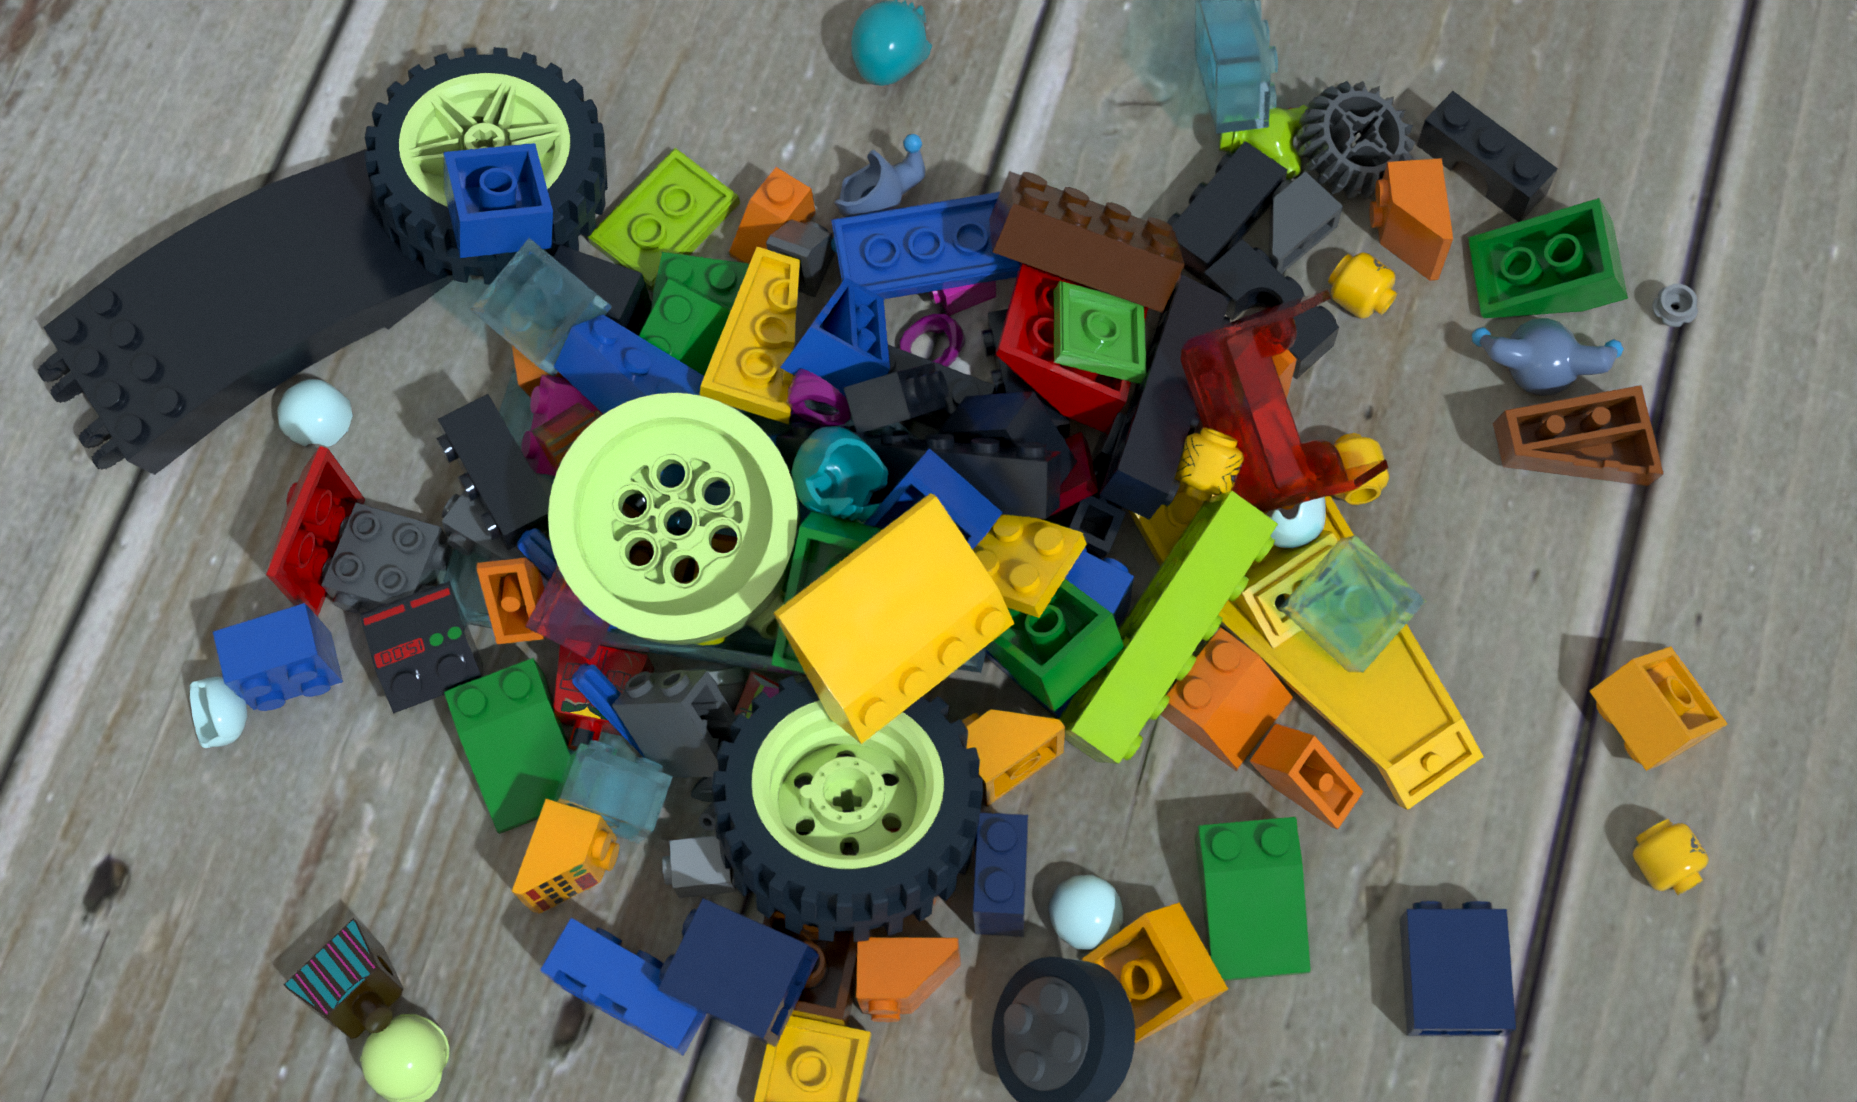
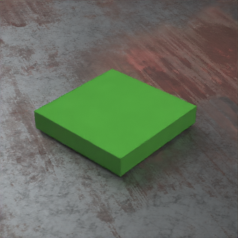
M1059 281L1054 289V363L1140 384L1146 376L1144 306L1105 292Z

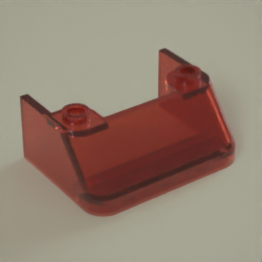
M1328 290L1264 309L1201 333L1189 339L1181 350L1182 367L1203 427L1224 433L1238 441L1236 447L1244 456L1231 491L1238 494L1261 512L1355 490L1389 468L1386 459L1345 469L1339 451L1330 442L1323 439H1313L1301 443L1272 356L1287 351L1296 340L1297 329L1293 317L1331 299Z

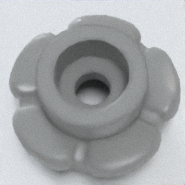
M1672 284L1658 292V298H1655L1652 304L1655 316L1661 317L1665 325L1680 327L1683 323H1691L1696 318L1698 313L1697 296L1686 285ZM1675 304L1679 307V309L1674 310L1672 309L1671 305Z

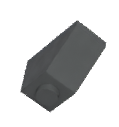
M1306 171L1294 181L1290 179L1284 181L1272 195L1273 203L1269 217L1268 257L1271 260L1272 266L1281 274L1338 227L1343 208Z
M791 219L769 236L766 242L767 250L799 259L798 292L816 297L835 255V252L831 249L833 236L832 233L828 232L820 224L814 222H806L804 224Z

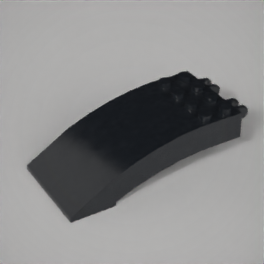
M367 149L275 181L189 224L120 268L43 327L58 351L46 359V362H42V365H39L37 373L47 383L61 378L50 389V394L56 402L65 403L75 398L76 395L82 392L85 393L99 416L86 429L80 432L81 434L78 439L85 448H94L110 439L101 446V449L93 453L92 461L96 468L101 470L107 469L125 458L126 461L156 475L215 428L265 393L338 350L384 327L389 330L454 280L450 270L442 268L439 275L427 271L424 259L420 255L414 261H411L402 254L400 240L391 242L385 233L383 220L378 218L365 164L364 152Z

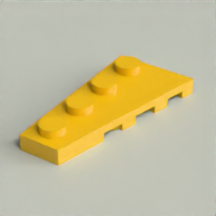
M756 247L701 383L699 396L717 400L728 406L789 424L791 408L787 404V398L793 374L780 367L794 349L799 259Z

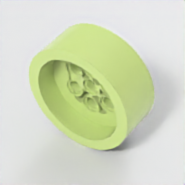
M663 393L644 396L623 403L596 419L580 434L564 456L556 473L549 500L548 523L552 550L558 567L572 591L586 607L609 624L634 636L652 642L687 645L713 641L730 635L755 620L770 606L781 592L785 580L791 571L799 527L801 525V516L795 487L787 465L772 440L758 425L741 412L717 400L686 393ZM671 464L683 466L685 478L679 486L667 488L661 484L660 474L666 466ZM717 481L727 483L730 486L728 500L721 505L714 506L708 504L705 500L706 488L711 483ZM636 493L644 495L647 500V507L644 513L636 518L626 517L622 509L625 499ZM677 511H685L692 517L690 530L680 536L670 534L667 529L669 517ZM724 528L735 531L738 540L733 550L728 553H718L713 550L711 542L715 532ZM639 541L651 542L654 548L653 558L644 566L633 565L629 558L631 547ZM692 558L699 565L697 578L688 584L677 582L674 576L676 564L682 559Z

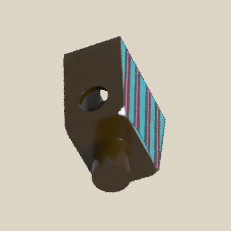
M354 918L283 984L286 989L314 1013L350 1039L359 1037L365 1030L370 1033H379L386 1029L393 1018V1013L389 1007L402 995L404 989L383 945Z

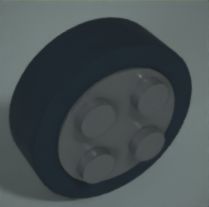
M1051 956L1029 962L1016 972L1000 996L992 1024L994 1063L1000 1080L1009 1094L1018 1102H1107L1122 1085L1133 1058L1135 1022L1129 998L1117 978L1110 971L1096 963Z

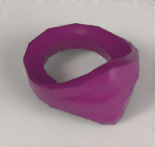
M931 314L922 317L904 332L900 341V349L912 353V344L920 335L928 332L937 334L944 332L949 339V347L944 350L941 357L933 362L946 367L950 366L957 359L965 343V336L961 326L955 319L946 314Z
M800 369L794 375L792 383L788 388L787 404L799 417L825 426L843 425L850 419L852 415L847 398L838 389L805 369ZM812 399L817 402L827 403L838 409L840 413L837 415L819 414L806 407L804 401Z

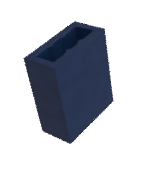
M980 813L977 829L973 902L975 935L1024 937L1028 815Z
M702 898L698 908L692 909L684 921L682 927V935L684 937L676 953L671 954L661 968L659 975L661 984L658 991L671 1000L776 1048L819 954L806 943Z
M1421 901L1413 903V909H1406L1400 917L1407 1036L1507 1037L1516 1030L1507 909H1492V903L1487 901L1465 902L1462 904V909H1443L1441 902Z

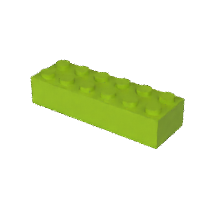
M1233 491L1213 496L1210 501L1203 502L1118 629L1125 648L1075 693L1059 717V720L1065 726L1066 741L1096 762L1119 764L1122 759L1128 761L1136 753L1143 741V737L1139 733L1149 718L1154 721L1161 715L1170 700L1166 692L1175 679L1181 681L1189 673L1196 661V657L1192 653L1202 639L1208 641L1217 631L1223 620L1218 614L1228 600L1231 602L1236 600L1245 589L1249 581L1245 573L1253 561L1260 562L1272 548L1275 539L1271 537V534L1278 523Z

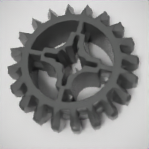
M1345 81L1336 88L1331 86L1324 89L1318 97L1313 98L1308 104L1306 111L1302 114L1299 121L1302 128L1298 131V135L1295 138L1304 143L1300 147L1298 155L1310 159L1305 171L1316 170L1319 174L1317 180L1319 184H1323L1326 181L1331 183V194L1339 193L1344 189L1347 199L1355 198L1358 194L1363 199L1372 197L1375 194L1376 181L1383 179L1387 162L1413 159L1409 152L1413 149L1415 141L1407 137L1411 133L1413 125L1402 123L1401 120L1406 109L1396 111L1392 106L1394 96L1387 97L1386 99L1380 97V86L1372 88L1368 92L1364 81L1356 83L1353 87L1348 81ZM1360 133L1361 135L1356 140V145L1351 148L1350 145L1356 139L1355 136Z

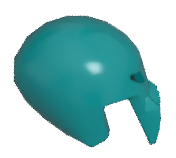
M886 0L870 6L861 13L856 20L852 32L851 53L856 68L865 81L877 86L897 83L929 57L932 44L926 40L925 25L923 23H926V14L922 5L915 8L913 2L908 5L905 0L902 3L897 0Z
M832 426L815 430L803 442L794 459L791 477L797 498L810 512L813 511L843 520L848 518L851 522L857 518L860 522H864L879 507V503L868 505L874 492L886 487L888 470L877 454L860 437L846 428Z

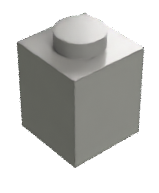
M716 836L669 841L670 855L663 856L662 859L665 885L672 884V888L679 898L736 892L733 868L725 869L720 855L719 839Z

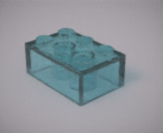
M1195 0V58L1216 134L1268 128L1269 109L1276 108V89L1274 82H1270L1271 73H1277L1278 57L1276 47L1269 46V26L1266 19L1261 20L1260 0Z

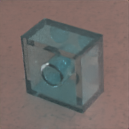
M529 238L470 310L537 367L554 377L558 373L554 365L571 328L602 314L606 315L612 306Z
M1355 535L1341 538L1279 609L1346 671L1363 673L1422 607L1426 600Z
M591 740L589 745L580 743L568 759L553 801L599 814L616 836L638 844L641 843L654 831L673 776L662 773L663 766L652 760L636 757L635 761L632 762L616 756L618 750L606 743Z

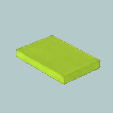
M674 148L587 237L592 246L615 264L642 273L647 289L653 293L662 252L690 256L740 204V199L735 192L677 148Z

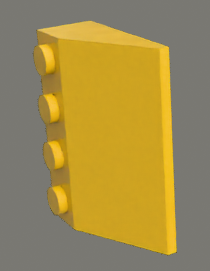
M932 493L773 612L829 718L861 744L1014 624L999 588L937 496Z

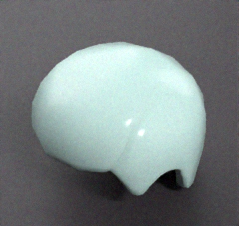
M315 379L303 380L287 389L282 396L277 411L279 428L287 437H290L292 441L305 447L308 444H321L327 447L334 445L348 431L353 417L350 401L331 384Z
M1318 492L1301 493L1298 495L1294 507L1288 510L1283 509L1278 501H1274L1265 514L1278 523L1271 534V537L1275 539L1273 545L1280 548H1295L1307 545L1316 539L1325 525V495Z
M208 677L192 682L190 684V702L199 744L202 748H210L233 743L242 734L248 717L246 701L224 684L223 677Z
M1074 875L1057 886L1049 901L1048 910L1055 932L1061 940L1076 949H1096L1117 934L1123 924L1124 912L1120 896L1109 882L1095 875Z

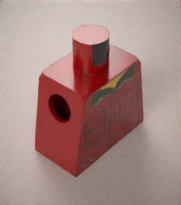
M562 638L559 649L554 713L561 723L574 726L568 748L577 753L595 755L601 732L622 735L572 683V675L584 663L595 665L622 693L625 690V684L630 678L641 672L654 673L655 668L648 655Z

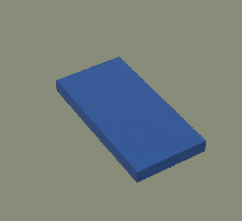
M1000 192L831 220L842 282L845 278H848L880 297L889 299L1017 277L1021 262L992 252L989 218Z

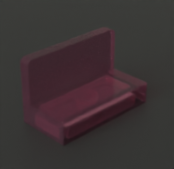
M557 565L525 627L587 659H592L610 624L598 617L575 595Z

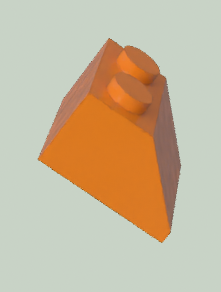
M1442 158L1387 162L1383 179L1376 181V201L1370 202V225L1372 228H1378L1380 244L1429 281L1439 280L1453 241Z
M1220 627L1196 657V661L1189 673L1181 681L1178 680L1168 692L1167 696L1170 697V700L1161 716L1237 771L1292 701L1293 696L1257 653Z
M869 938V941L857 942L856 999L862 1013L871 1014V1021L898 1022L900 1021L901 1014H912L961 966L958 938Z

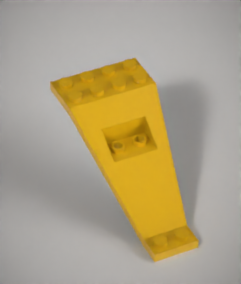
M1267 397L1217 430L1238 441L1236 447L1244 456L1231 491L1238 494L1264 514L1268 512L1274 501H1278L1283 509L1288 510L1294 507L1297 497L1301 493L1318 492L1324 494L1326 507L1325 525L1319 536L1307 545L1295 548H1280L1273 545L1260 562L1254 560L1245 573V576L1249 578L1245 589L1233 602L1228 600L1218 614L1223 618L1221 625L1236 639L1257 653L1282 681L1378 767L1398 805L1408 810L1484 756L1463 717L1318 476L1276 397ZM1181 481L1171 504L1168 507L1161 505L1150 520L1128 510L1159 566L1162 565L1204 502L1184 493L1183 490L1186 484ZM1320 568L1322 570V579L1319 583L1315 584L1313 574ZM1283 593L1285 603L1280 609H1277L1275 600Z

